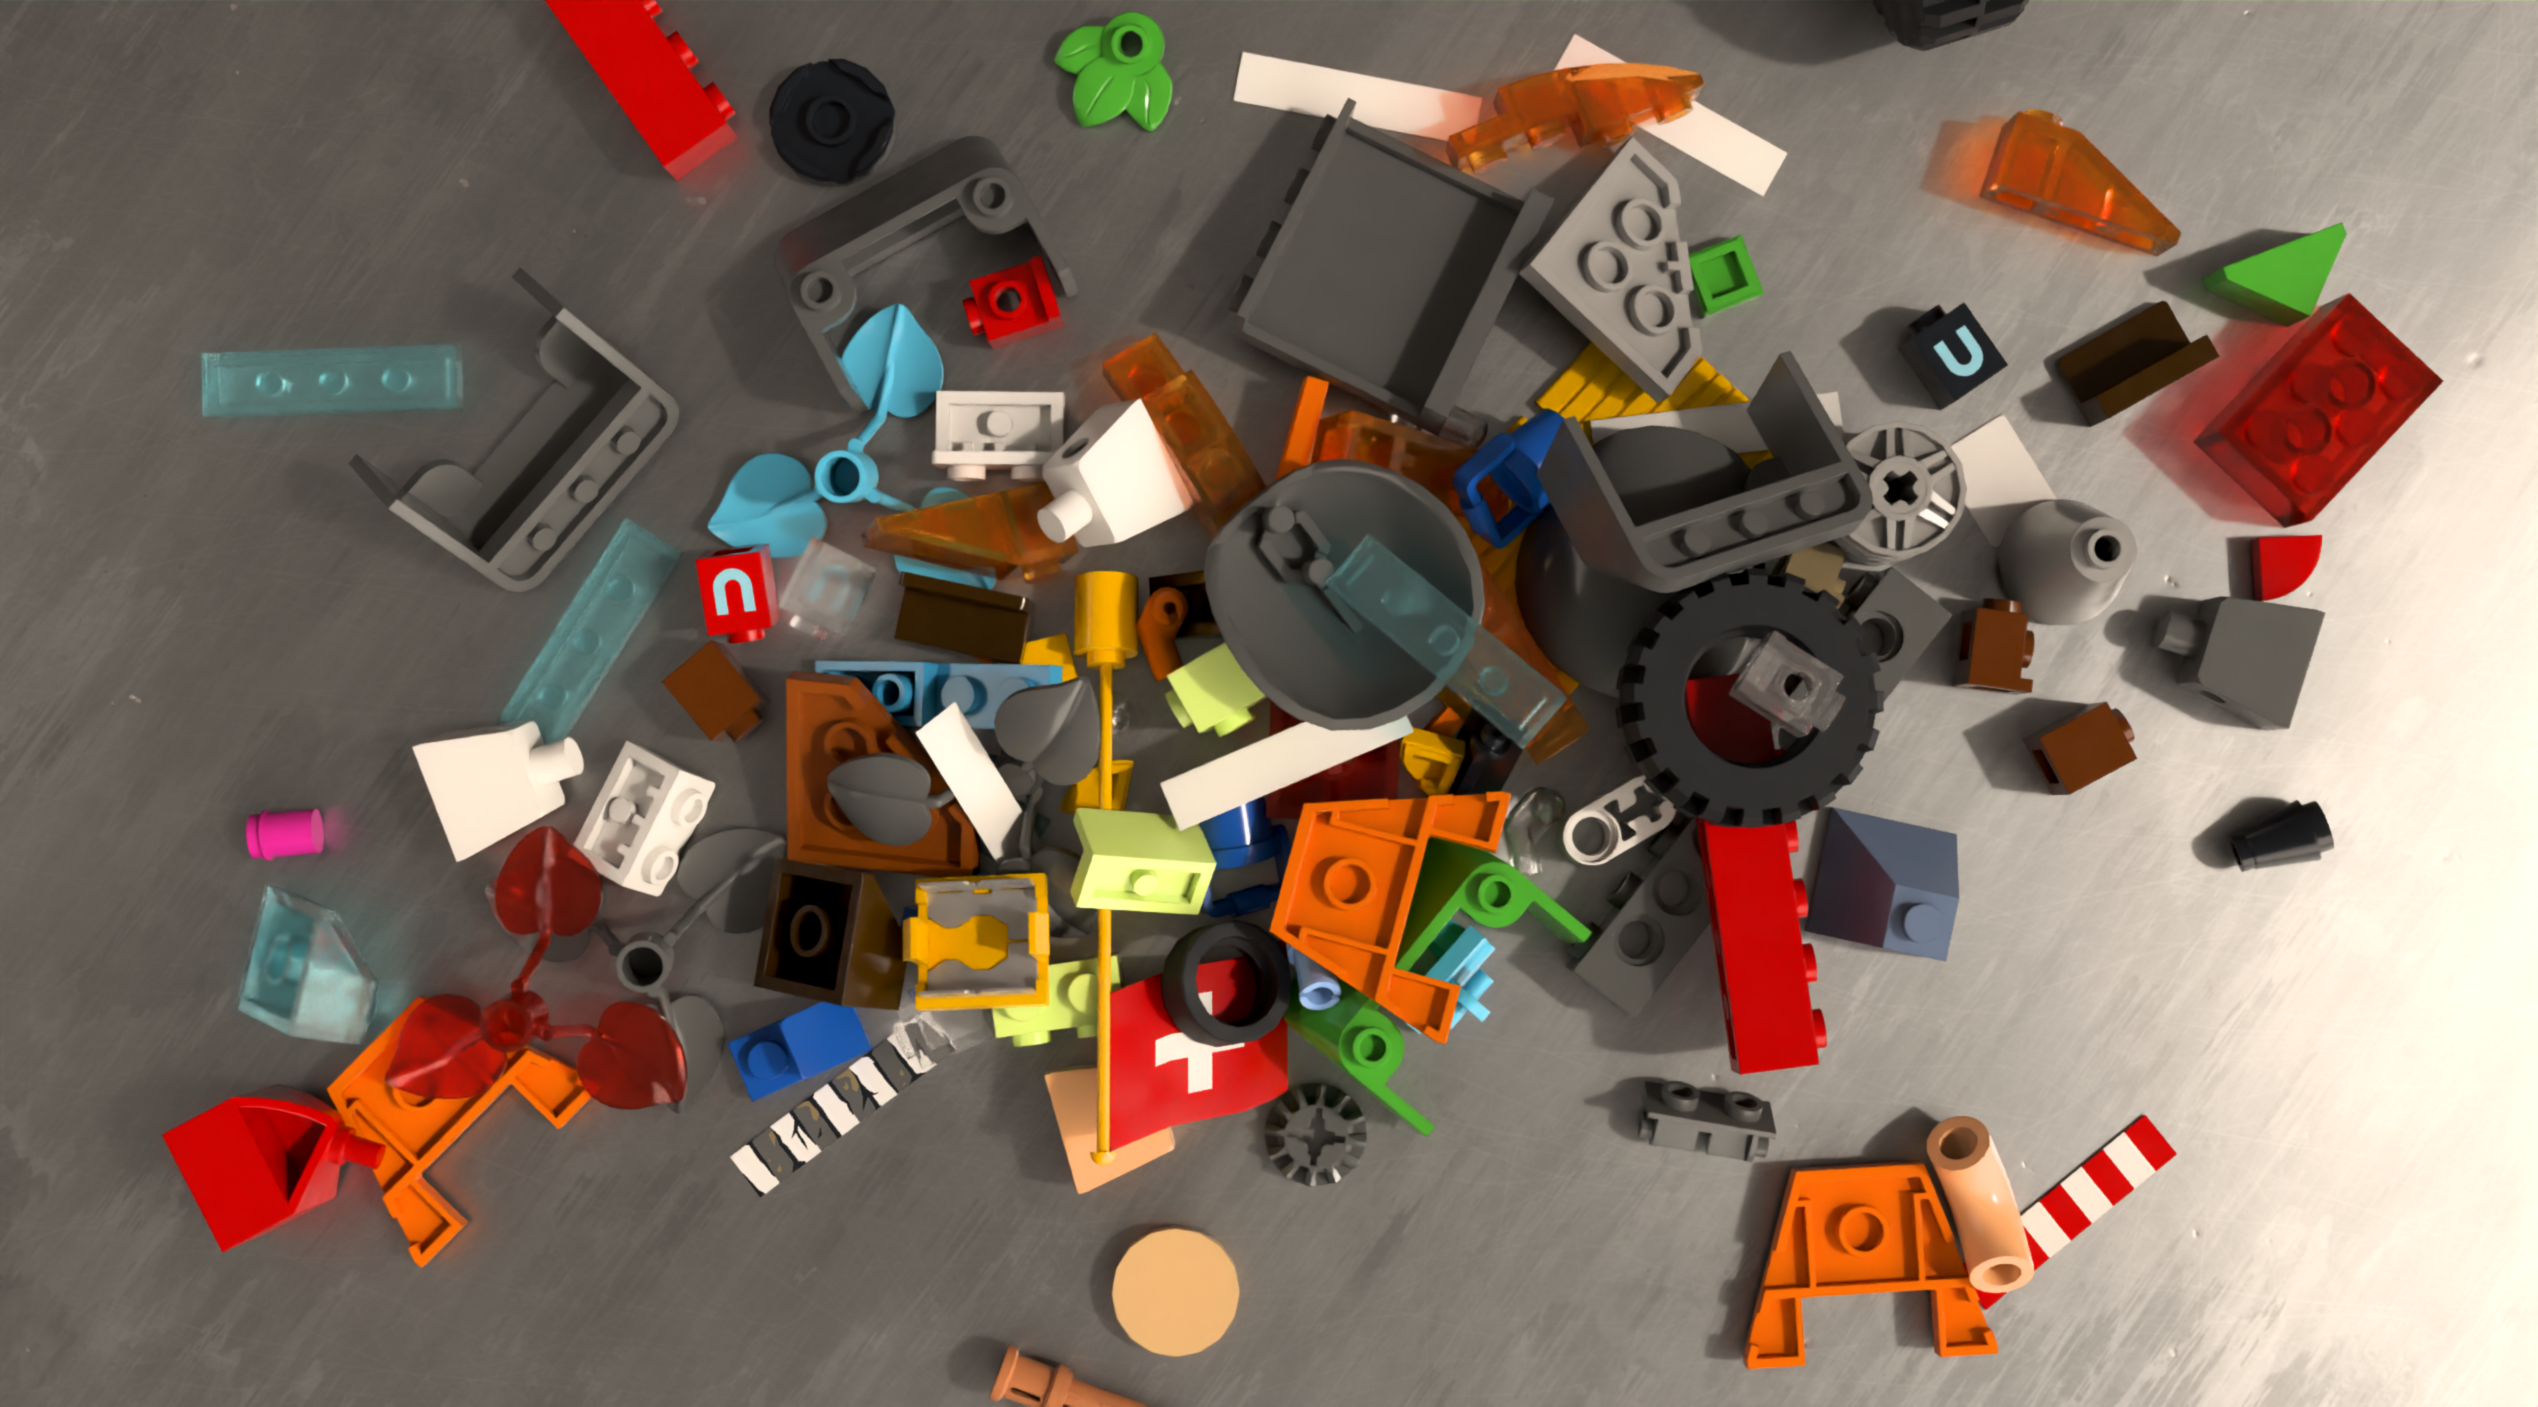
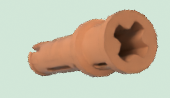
M1011 1344L1008 1345L988 1398L998 1402L1004 1397L1028 1407H1150L1147 1404L1074 1378V1371L1069 1370V1366L1059 1363L1054 1368L1019 1355L1018 1347Z

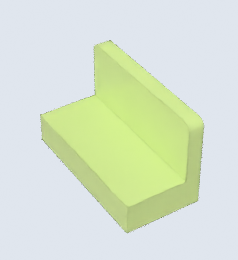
M1077 808L1073 822L1084 850L1070 890L1076 907L1189 915L1199 914L1217 864L1199 823L1179 831L1174 816L1169 814Z

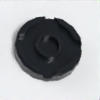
M828 59V61H820L815 64L810 62L796 68L778 86L769 108L771 136L781 159L800 178L823 187L849 186L870 177L887 160L896 139V111L885 86L866 67L846 59Z

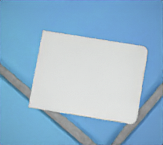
M2004 413L1951 445L1963 467L1967 486L1964 504L1992 547H1998L2001 544L2006 529L2023 511L2042 502L2057 500Z

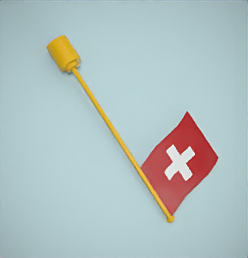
M1095 571L1077 575L1075 577L1074 654L1078 657L1086 658L1087 667L1100 670L1099 714L1101 743L1099 751V809L1112 810V670L1124 668L1125 659L1138 655V634L1136 629L1138 621V577L1133 574L1116 571ZM1098 909L1096 1152H1090V1156L1094 1163L1101 1166L1113 1162L1116 1152L1111 1151L1170 1126L1245 1112L1275 1099L1288 1090V1025L1284 1017H1282L1276 1028L1259 1040L1213 1047L1193 1041L1176 1027L1164 1006L1161 989L1163 972L1111 992V909ZM1280 939L1277 942L1287 958L1286 943ZM1246 957L1198 965L1196 975L1198 995L1207 1012L1217 1020L1227 1023L1239 1021L1248 1015L1254 1005L1257 987L1254 971Z

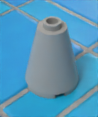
M2067 499L2049 500L2023 511L2006 529L1997 551V565H2000L2004 584L2002 587L2007 599L2021 602L2022 613L2029 614V618L2047 625H2073L2094 618L2112 603L2135 562L2137 546L2132 532L2121 521L2082 502Z

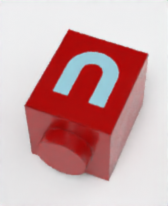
M769 543L704 552L695 561L708 636L726 634L728 643H744L765 638V629L772 628L781 618Z

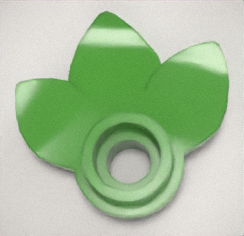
M1125 12L1114 17L1106 27L1082 26L1067 35L1061 43L1054 61L1064 70L1078 75L1074 85L1072 101L1074 112L1081 126L1089 127L1105 123L1120 115L1124 109L1129 112L1139 125L1148 131H1154L1162 123L1172 99L1173 84L1168 72L1160 62L1165 49L1163 32L1156 21L1148 15L1139 12ZM1132 31L1141 37L1143 43L1140 53L1134 57L1127 56L1121 47L1124 35Z

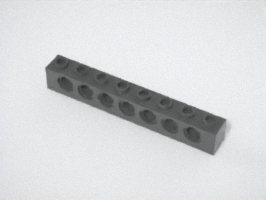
M1893 567L1879 571L1875 576L1868 571L1865 572L1852 586L1843 600L1850 606L1844 615L1847 620L1855 616L1860 625L1865 621L1872 622L1883 632L1884 646L1877 655L1881 671L1873 675L1876 691H1884V701L1953 615ZM1787 671L1775 684L1780 706V721L1778 723H1771L1775 749L1781 748L1778 743V733L1785 722L1789 720L1795 721L1803 729L1806 724L1809 698L1801 672L1795 676L1790 671ZM1686 815L1678 826L1671 821L1668 826L1658 832L1647 848V851L1654 856L1639 876L1629 871L1621 879L1607 899L1614 906L1599 926L1590 921L1585 927L1592 933L1584 943L1571 944L1568 948V952L1575 957L1567 968L1633 1019L1637 1017L1710 924L1696 817H1688ZM1678 870L1686 876L1689 882V894L1680 905L1669 907L1660 898L1659 883L1665 874ZM1641 921L1649 930L1650 943L1642 954L1634 957L1626 956L1619 946L1620 931L1629 922Z

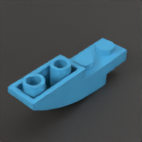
M815 661V673L857 677L903 728H922L953 702H956L972 730H995L994 720L996 712L1008 696L1028 687L1062 683L1063 666L1037 664Z

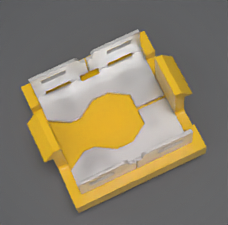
M1045 873L915 879V903L918 904V917H910L903 920V961H912L918 965V984H915L916 1010L944 1011L1049 1006L1050 940L1048 876Z

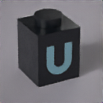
M1964 302L1948 314L1945 313L1940 304L1932 308L1907 326L1914 337L1897 348L1940 410L1956 402L2008 366Z

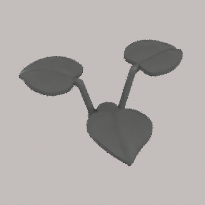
M1087 676L1077 677L1057 684L1028 687L1008 696L997 710L994 720L996 737L1003 749L999 755L988 754L1012 795L1017 797L1025 795L1027 798L1019 843V851L1022 857L1003 860L999 863L994 875L1045 873L1048 876L1049 936L1056 938H1082L1090 934L1098 909L1076 907L1070 892L1081 856L1069 849L1057 846L1044 847L1035 853L1032 846L1038 803L1044 792L1041 787L1043 780L1045 779L1059 786L1078 783L1088 776L1098 759L1101 743L1100 714L1091 682ZM872 753L848 759L837 765L827 777L828 788L850 822L868 838L878 843L892 846L910 845L921 840L932 825V816L929 808H940L955 798L949 787L938 794L928 795L931 788V778L925 767L911 758L893 753Z
M757 828L722 830L699 840L687 851L677 871L679 887L686 895L697 902L688 909L664 936L655 932H641L632 936L626 944L620 942L603 921L593 918L602 907L604 900L603 888L593 870L573 857L550 855L532 860L490 881L485 887V894L490 909L502 929L517 945L529 954L549 962L575 960L587 949L591 929L597 932L609 947L610 955L617 957L616 974L620 982L631 991L647 992L649 997L657 998L658 1003H641L626 1013L616 1031L615 1050L619 1063L625 1073L636 1084L659 1098L673 1112L679 1114L687 1110L700 1097L714 1076L723 1050L724 1029L717 1010L705 997L697 994H687L672 1002L670 1001L668 992L661 985L665 982L674 964L675 955L672 945L677 942L679 937L704 911H706L707 917L713 926L726 933H750L762 928L765 921L775 858L787 860V841L781 835Z

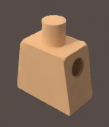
M1097 1063L1056 1067L1049 1069L1044 1075L1078 1194L1088 1192L1174 1149L1175 1140L1170 1126L1111 1151L1116 1152V1157L1108 1165L1101 1166L1094 1163L1090 1152H1096Z

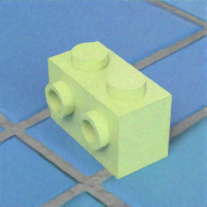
M1225 642L1167 675L1174 689L1164 694L1174 715L1183 728L1186 726L1190 728L1195 725L1199 733L1210 732L1215 729L1219 738L1222 736L1226 737L1256 720L1257 716L1252 707L1268 699L1242 670Z
M1120 952L1111 953V992L1125 987ZM1098 955L1049 961V1006L992 1008L996 1038L1012 1036L1013 1047L1031 1046L1051 1042V1030L1076 1027L1077 1038L1096 1037Z

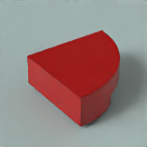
M2322 535L2252 539L2255 601L2264 602L2277 599L2299 588L2309 578L2317 565L2322 548Z

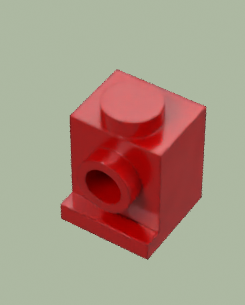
M1041 255L1030 258V262L969 281L974 296L964 299L962 302L974 336L986 333L992 349L1065 327ZM1014 291L1021 296L1020 305L1014 311L1005 312L998 308L997 302L1001 294Z

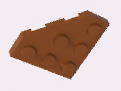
M804 671L792 672L786 678L787 860L939 878L977 876L980 872V835L956 797L940 808H929L932 816V825L929 831L921 840L910 845L892 846L878 843L868 838L850 822L831 794L827 780L830 772L841 762L872 753L899 754L913 759L924 766L929 772L931 788L928 795L938 794L949 786L929 755L857 677Z

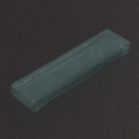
M456 344L201 353L203 417L209 419L463 410L462 348Z
M625 518L494 725L533 720L538 725L545 745L567 738L682 557L683 552L630 519Z
M1370 534L1363 539L1325 583L1336 595L1522 750L1567 700L1561 690Z

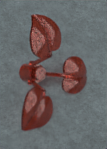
M541 826L526 835L507 857L497 880L495 904L498 916L504 927L510 932L519 935L539 932L538 941L521 973L511 983V991L489 1005L485 1011L472 999L456 994H439L423 1001L409 1014L402 1027L394 1057L385 1074V1083L399 1090L422 1097L435 1099L468 1098L485 1092L498 1082L507 1068V1053L520 1050L536 1037L546 1042L552 1038L586 1037L591 1040L579 1052L577 1071L584 1089L598 1102L617 1109L636 1110L659 1104L679 1103L685 1097L688 1069L684 1049L672 1025L658 1011L642 1003L618 1001L605 1009L600 1018L598 1029L588 1024L552 1026L548 1023L549 1012L545 1001L537 993L529 990V982L550 945L551 932L563 937H570L581 933L592 924L602 906L603 888L598 871L589 858L558 830L551 826Z

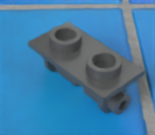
M1667 1081L1663 1084L1644 1082L1647 1112L1642 1111L1640 1114L1638 1137L1648 1138L1649 1145L1694 1152L1700 1131L1709 1133L1705 1147L1706 1154L1752 1162L1755 1156L1765 1158L1768 1152L1769 1138H1776L1777 1133L1770 1102L1761 1101L1752 1094L1740 1091H1733L1727 1094L1702 1091L1681 1081Z

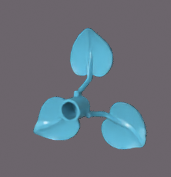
M899 303L890 305L876 313L861 326L849 342L842 356L845 367L868 407L866 410L876 409L874 417L856 438L849 440L847 450L832 451L820 459L815 469L814 489L809 469L792 456L782 453H766L749 460L732 478L719 507L708 523V529L715 536L735 548L769 543L771 558L794 557L811 550L826 533L827 517L817 500L825 497L835 503H850L867 499L871 503H878L911 519L897 530L893 540V556L900 574L901 571L991 590L995 585L998 574L999 548L994 527L984 508L973 497L963 491L949 487H939L931 490L925 496L919 510H917L909 503L887 495L876 488L879 478L877 466L867 454L863 453L864 446L884 424L887 412L902 418L918 416L936 401V391H941L943 384V363L934 342L905 305Z

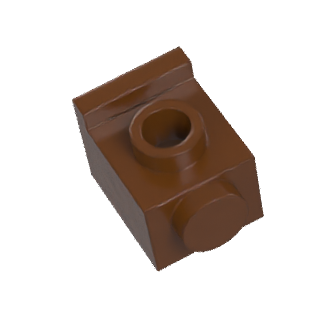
M1984 598L1982 608L1977 607L1962 611L1953 687L2011 695L2032 693L2033 680L2021 678L2022 668H2028L2034 652V633L2027 630L2029 614L2021 613V602Z

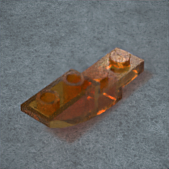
M1640 63L1593 64L1534 75L1498 88L1493 102L1498 116L1450 135L1445 152L1452 167L1460 171L1471 167L1473 174H1480L1505 163L1509 159L1506 152L1527 143L1530 144L1532 150H1538L1561 140L1567 135L1565 128L1571 126L1579 148L1597 142L1600 149H1606L1632 137L1635 134L1633 126L1655 117L1658 125H1663L1687 115L1694 109L1691 102L1697 99L1705 84L1701 74L1669 66Z
M1156 332L1102 363V375L1122 402L1141 399L1195 504L1190 509L1210 537L1214 539L1221 526L1241 506L1267 487L1233 429L1193 370L1191 369L1186 373L1183 371Z

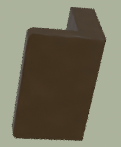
M2161 301L2055 361V367L2089 427H2092L2115 416L2220 356L2208 335L2190 343L2169 304Z
M901 571L899 585L904 587L905 590L896 626L895 639L1009 664L1023 663L1035 603L1029 598Z

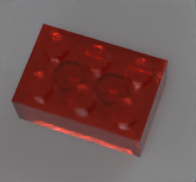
M2347 293L2320 306L2199 434L2193 443L2284 528L2312 521L2441 385L2443 380L2355 297Z

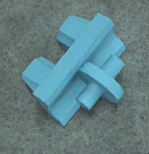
M1450 919L1428 946L1440 959L1425 976L1461 986L1451 1024L1452 1029L1468 1010L1481 1022L1491 1013L1477 1000L1494 981L1481 969L1477 972L1476 970L1492 954L1495 948L1471 925L1465 930L1461 925ZM1412 967L1408 971L1415 974H1419ZM1412 1027L1416 1032H1418L1419 1034L1421 1033L1420 1031Z

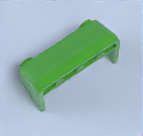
M1430 837L1426 846L1395 968L1409 971L1458 909L1462 910L1476 923L1489 928L1508 926L1519 919L1526 910L1566 944L1584 943L1592 932L1518 870L1490 852ZM1296 974L1292 979L1289 1007L1283 1015L1287 1025L1413 1131L1428 1137L1435 1126L1385 1085L1399 1067L1404 1055V1040L1398 1027L1377 1010L1380 1006L1379 1004L1338 977L1337 980L1341 987L1338 1003L1324 1010L1307 1009L1299 1000L1300 991Z

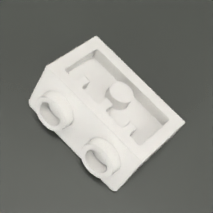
M626 740L568 855L623 887L659 896L662 894L667 882L675 874L681 854L696 825L706 813L708 801L715 789V783L702 776L688 772L652 751Z

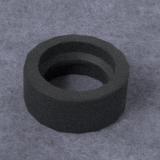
M1231 920L1198 927L1179 939L1165 959L1161 989L1164 1006L1179 1030L1195 1042L1213 1047H1222L1259 1040L1276 1028L1289 1007L1292 979L1288 959L1276 939L1257 925L1240 920ZM1224 945L1236 948L1246 957L1254 971L1257 987L1254 1005L1248 1015L1239 1021L1228 1023L1217 1020L1207 1012L1199 998L1196 983L1199 961L1204 953L1213 947Z

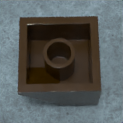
M775 858L754 986L840 1006L899 1011L907 961H903V932L875 879V873Z

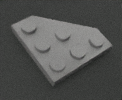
M1631 137L1618 148L1520 270L1519 274L1656 403H1659L1672 394L1703 353L1700 328L1692 327L1688 294L1694 291L1687 241H1680L1675 210L1681 205L1678 180L1635 138Z

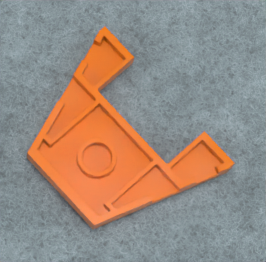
M1496 791L1486 792V794L1432 795L1426 798L1395 800L1385 798L1305 803L1302 808L1269 931L1436 1043L1446 1045L1461 986L1395 968V963L1428 839L1435 837L1496 854L1511 793Z
M425 994L417 997L327 1088L337 1111L345 1122V1126L355 1128L356 1136L386 1145L385 1154L378 1169L372 1170L385 1194L382 1199L392 1219L397 1218L411 1245L408 1247V1250L414 1262L420 1268L428 1264L468 1223L422 1177V1174L511 1084L558 1130L604 1086L598 1078Z
M1920 1161L1791 1168L1743 1352V1364L1747 1369L1806 1366L1802 1298L1930 1290L1934 1352L1938 1356L1955 1357L1998 1354L1997 1341L1993 1331L1988 1327L1978 1303L1980 1299L1965 1271L1954 1244L1955 1238L1924 1163Z

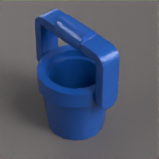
M1549 408L1543 409L1511 433H1500L1493 437L1455 472L1453 477L1454 488L1460 497L1459 507L1472 532L1479 535L1481 539L1495 548L1501 549L1507 546L1542 514L1543 509L1551 503L1536 474L1565 418ZM1487 474H1489L1499 489L1516 504L1498 523H1496L1483 494L1476 488V484Z
M1262 796L1199 823L1217 863L1215 869L1242 867L1275 857L1279 882L1267 886L1260 884L1228 893L1225 898L1215 901L1212 900L1209 884L1200 909L1201 913L1214 918L1225 915L1237 918L1268 909L1271 902L1278 900L1291 847L1285 826L1283 824L1272 826L1267 806Z

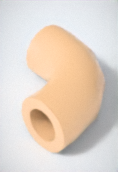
M1956 1116L1940 1122L1931 1131L1927 1139L1926 1152L1938 1175L1960 1239L1970 1283L1976 1289L1990 1293L2008 1292L2020 1288L2033 1277L2034 1265L2018 1207L1993 1140L1986 1126L1976 1118Z

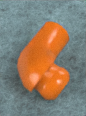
M1171 587L1160 588L1153 592L1136 623L1137 634L1155 681L1166 679L1167 675L1183 666L1174 639L1187 616L1188 603L1183 593Z

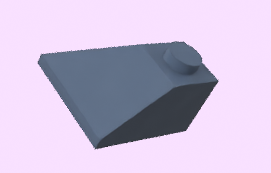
M1830 807L1804 931L1946 962L1959 902L1957 834Z

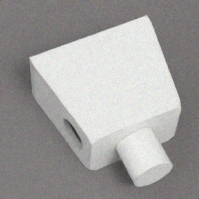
M1140 398L1103 405L1098 408L1043 465L1042 476L1055 499L1038 511L1037 519L1044 534L1052 541L1062 543L1074 534L1077 542L1083 547H1092L1124 541L1189 510L1195 505Z
M533 720L446 732L412 747L456 862L474 855L564 805L565 796L559 781L581 774L584 768L581 751L572 738L567 737L545 745L538 725Z

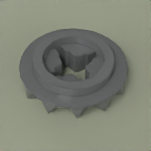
M1309 1083L1289 1090L1274 1104L1266 1121L1265 1142L1269 1157L1286 1178L1313 1187L1337 1183L1358 1166L1367 1143V1131L1360 1108L1347 1093L1328 1084ZM1316 1108H1322L1321 1118L1324 1119L1325 1130L1334 1132L1335 1136H1342L1344 1139L1343 1141L1333 1140V1143H1323L1320 1153L1316 1155V1162L1310 1161L1311 1153L1308 1152L1307 1141L1298 1139L1297 1135L1288 1134V1130L1298 1131L1299 1128H1309L1312 1118H1315Z

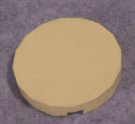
M1172 1225L1150 1230L1130 1244L1116 1267L1111 1294L1116 1318L1130 1339L1151 1353L1180 1357L1201 1352L1222 1338L1235 1318L1240 1287L1235 1263L1220 1242L1208 1234L1205 1235L1201 1231L1193 1230L1190 1227Z

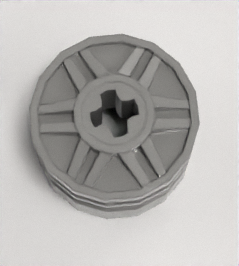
M1894 421L1871 426L1845 442L1847 449L1867 481L1873 496L1872 508L1858 529L1849 535L1828 541V543L1846 552V560L1874 567L1897 563L1925 553L1949 536L1962 516L1967 486L1962 463L1945 439L1925 426ZM1897 479L1903 485V488L1898 493L1900 500L1890 504L1883 496L1889 489L1887 483Z

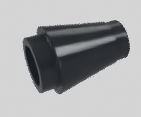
M2295 800L2244 828L2241 832L2229 836L2233 855L2242 872L2254 868L2262 869L2321 860V853L2334 849V841L2329 824L2316 801L2302 805L2298 800Z

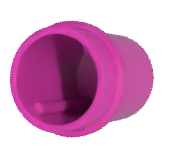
M318 809L273 813L269 810H263L260 814L249 815L246 823V840L251 857L253 859L264 858L266 861H272L274 857L321 853L324 845V828Z

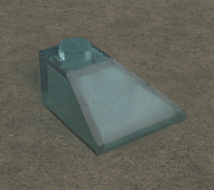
M266 885L235 1009L291 1037L363 1045L367 1027L371 1025L377 1013L378 1000L376 992L379 982L336 910L281 887Z

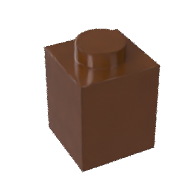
M712 640L661 681L710 741L724 742L729 737L734 743L741 741L762 724L765 718L760 714V711L771 703L770 699L725 645Z
M2107 702L2087 704L2022 739L2051 795H2070L2138 759L2130 743L2135 741V737L2129 722L2118 709L2114 708L2111 710Z

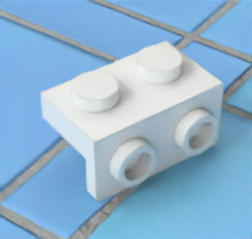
M936 391L935 451H932V465L938 470H947V480L985 481L986 470H1011L1012 481L1046 482L1042 476L1043 465L1065 443L1064 392Z

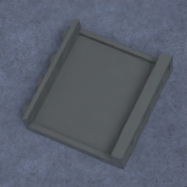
M1348 98L1338 118L1330 114L1325 116L1311 149L1319 152L1311 170L1308 171L1300 167L1296 172L1284 198V202L1292 205L1283 225L1272 220L1256 253V256L1265 260L1255 279L1244 275L1233 294L1228 310L1236 313L1232 336L1439 436L1555 199L1534 188L1531 189L1525 202L1352 118L1356 101Z

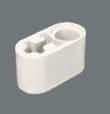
M1645 775L1629 777L1567 813L1557 828L1558 846L1564 856L1575 863L1591 866L1603 864L1668 826L1676 813V809L1673 808L1674 804L1663 795H1656L1658 801L1650 807L1653 817L1649 819L1646 815H1634L1620 822L1619 824L1628 831V834L1622 837L1618 822L1604 809V806L1611 802L1613 812H1622L1637 802L1636 795L1633 792L1637 788L1641 793H1653L1643 782L1646 779ZM1590 817L1601 824L1605 838L1603 845L1597 852L1585 855L1575 847L1572 833L1579 821Z

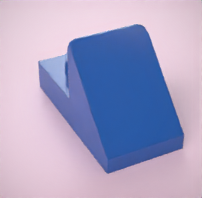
M820 1002L727 1043L752 1102L799 1081L807 1080L873 1049L856 1007L840 1006L826 1002Z

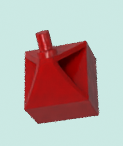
M279 1084L234 1096L162 1134L222 1253L263 1236L332 1200L337 1195L340 1166L349 1161L376 1170L380 1166L386 1150L385 1144L356 1136V1129L345 1126L341 1114L325 1102L304 1091Z

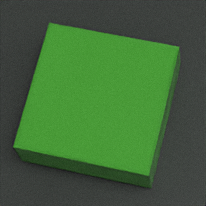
M1742 235L1689 254L1694 291L1691 293L1701 319L1760 298L1764 294Z

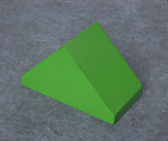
M2341 222L2225 266L2203 278L2202 281L2206 291L2289 327L2311 316L2347 233Z

